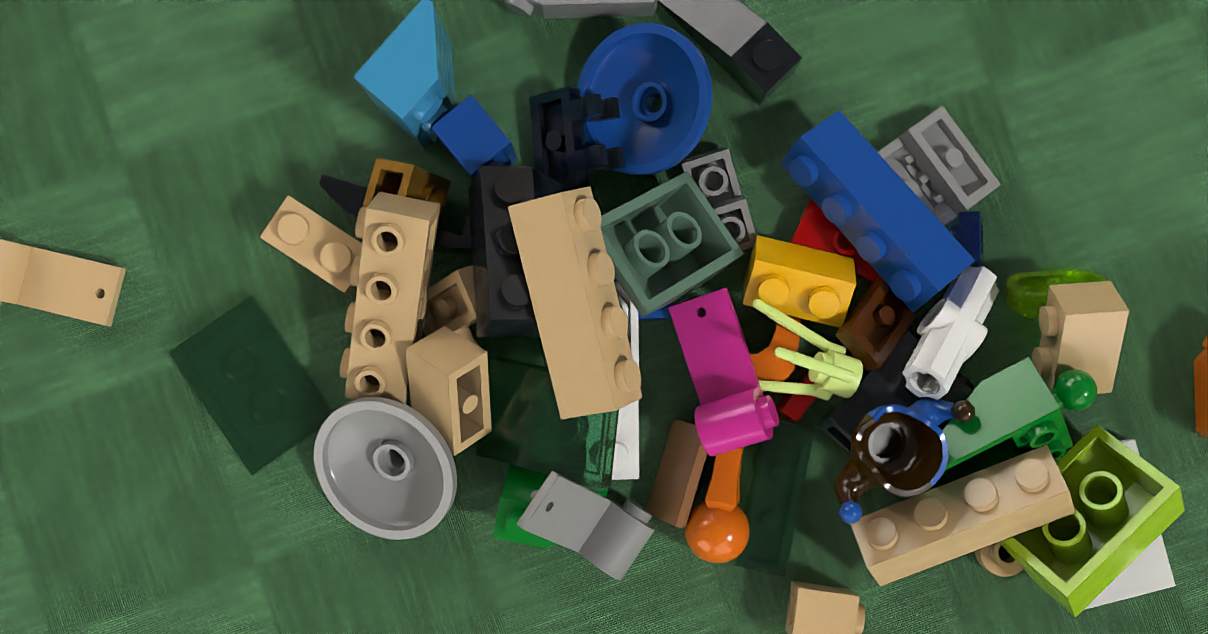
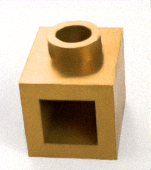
M376 158L363 207H367L379 192L439 203L438 228L442 212L447 203L451 180L415 165Z

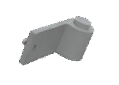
M553 470L541 488L531 493L530 498L532 501L517 522V525L527 532L578 552L594 566L617 580L623 579L655 530L648 523L652 514L632 500L627 499L621 505Z

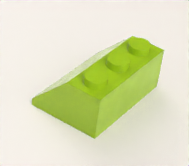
M1098 424L1056 463L1070 491L1075 513L999 541L1029 576L1075 618L1185 511L1180 486Z

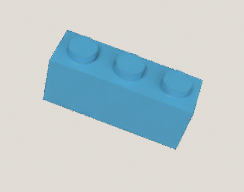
M421 0L354 75V79L379 110L423 148L431 140L434 143L440 142L431 126L456 107L452 44L431 0Z

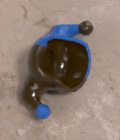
M924 397L909 407L890 404L878 406L866 413L856 424L851 437L852 457L843 467L833 484V489L841 504L838 513L842 521L853 524L860 520L863 511L857 503L858 498L873 487L877 486L889 493L903 497L920 495L932 488L943 475L948 461V442L938 425L951 418H955L960 423L969 422L975 415V407L968 400L953 403Z

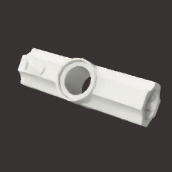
M969 266L953 279L943 298L931 308L920 323L917 333L922 337L902 372L907 382L905 387L918 397H931L938 400L947 394L962 363L978 349L986 337L988 329L982 324L1000 290L996 286L997 276L984 266Z

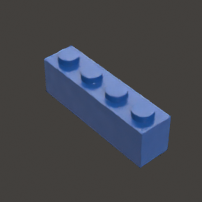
M840 110L802 135L780 162L790 174L792 180L803 188L823 211L825 217L835 224L856 248L859 255L875 269L890 286L892 292L913 313L975 261Z

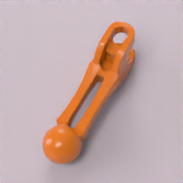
M789 316L801 324L800 318ZM776 324V330L770 345L758 354H750L758 380L785 382L794 373L796 364L776 357L774 351L777 347H782L798 352L800 336L782 325ZM744 447L716 455L713 474L705 494V500L691 510L685 527L687 544L696 556L706 562L725 563L735 559L743 552L749 540L750 528L748 519L738 506Z

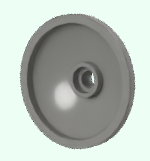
M359 398L345 403L335 410L324 421L318 431L314 445V465L318 481L333 507L356 527L381 538L395 540L411 539L431 531L447 515L454 502L457 489L455 462L440 432L429 420L413 408L387 398Z

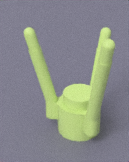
M755 299L752 305L755 309L824 351V353L818 352L812 358L795 351L777 347L774 351L776 357L809 369V380L815 383L804 384L759 380L762 391L811 395L826 401L831 398L832 394L850 398L856 392L863 373L861 360L845 355L846 348L844 346L826 340L762 300Z

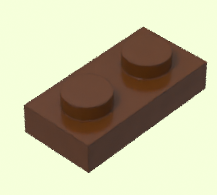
M878 275L835 336L856 359L861 360L867 372L881 368L923 305L913 313L892 292L885 280Z

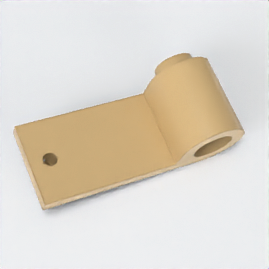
M0 239V306L2 302L13 303L111 327L126 269Z

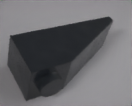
M658 0V4L759 106L795 72L802 60V57L768 22L738 0Z

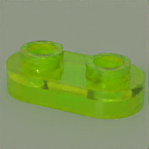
M1085 269L1016 273L1007 279L1005 302L1017 314L1035 318L1039 317L1040 308L1046 306L1049 285L1108 280L1097 272Z

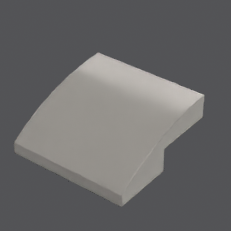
M943 105L878 151L880 156L944 226L1001 185Z

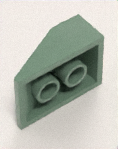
M688 171L601 216L600 227L607 254L611 257L614 264L615 278L642 317L690 293L744 255Z

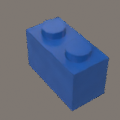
M469 95L431 126L443 147L472 181L480 166L512 167L511 165L518 161L511 141L472 95Z

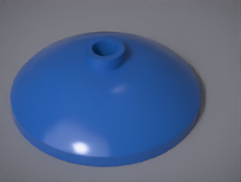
M655 23L629 25L605 38L586 61L577 88L580 89L581 97L595 93L600 94L601 99L609 97L618 98L620 118L583 123L585 144L587 147L604 144L606 149L623 147L625 167L614 170L630 175L657 174L681 162L701 139L712 108L711 76L706 61L699 49L682 33ZM661 96L662 106L656 112L654 107L655 101Z

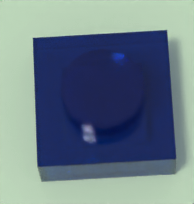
M980 211L959 212V225H950V233L975 259L970 265L971 267L984 266L983 216Z

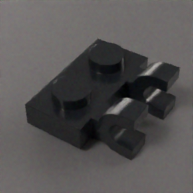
M568 86L529 97L536 170L568 187L569 190L590 186L588 172L607 171L625 167L623 147L606 149L604 144L589 147L585 145L583 123L620 118L618 98L609 97L601 99V95L595 93L581 97L580 89Z

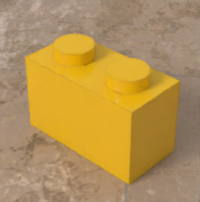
M757 235L744 278L743 305L753 307V301L760 299L786 315L840 328L844 323L856 287L854 258Z

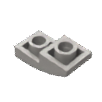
M727 147L718 148L679 162L682 174L688 171L741 250L752 248L755 243L756 233L746 198L742 196L729 149Z

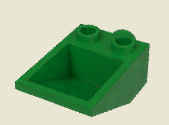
M1027 357L981 381L967 398L975 407L973 419L969 422L960 423L955 418H952L942 430L948 442V461L943 475L927 491L1044 445H1048L1055 462L1066 453V449L1073 446L1061 409L1066 408L1079 411L1088 408L1097 396V384L1093 377L1082 370H1068L1056 379L1054 389L1050 391L1030 358Z

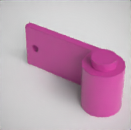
M723 288L669 307L668 309L701 404L696 407L694 417L698 436L705 451L710 456H716L772 439L773 427L779 425L778 413L772 398L769 395L765 397L763 395L728 288Z

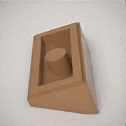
M681 420L673 421L647 506V511L653 517L682 529L683 526L686 527L707 456V452L700 441L696 425Z

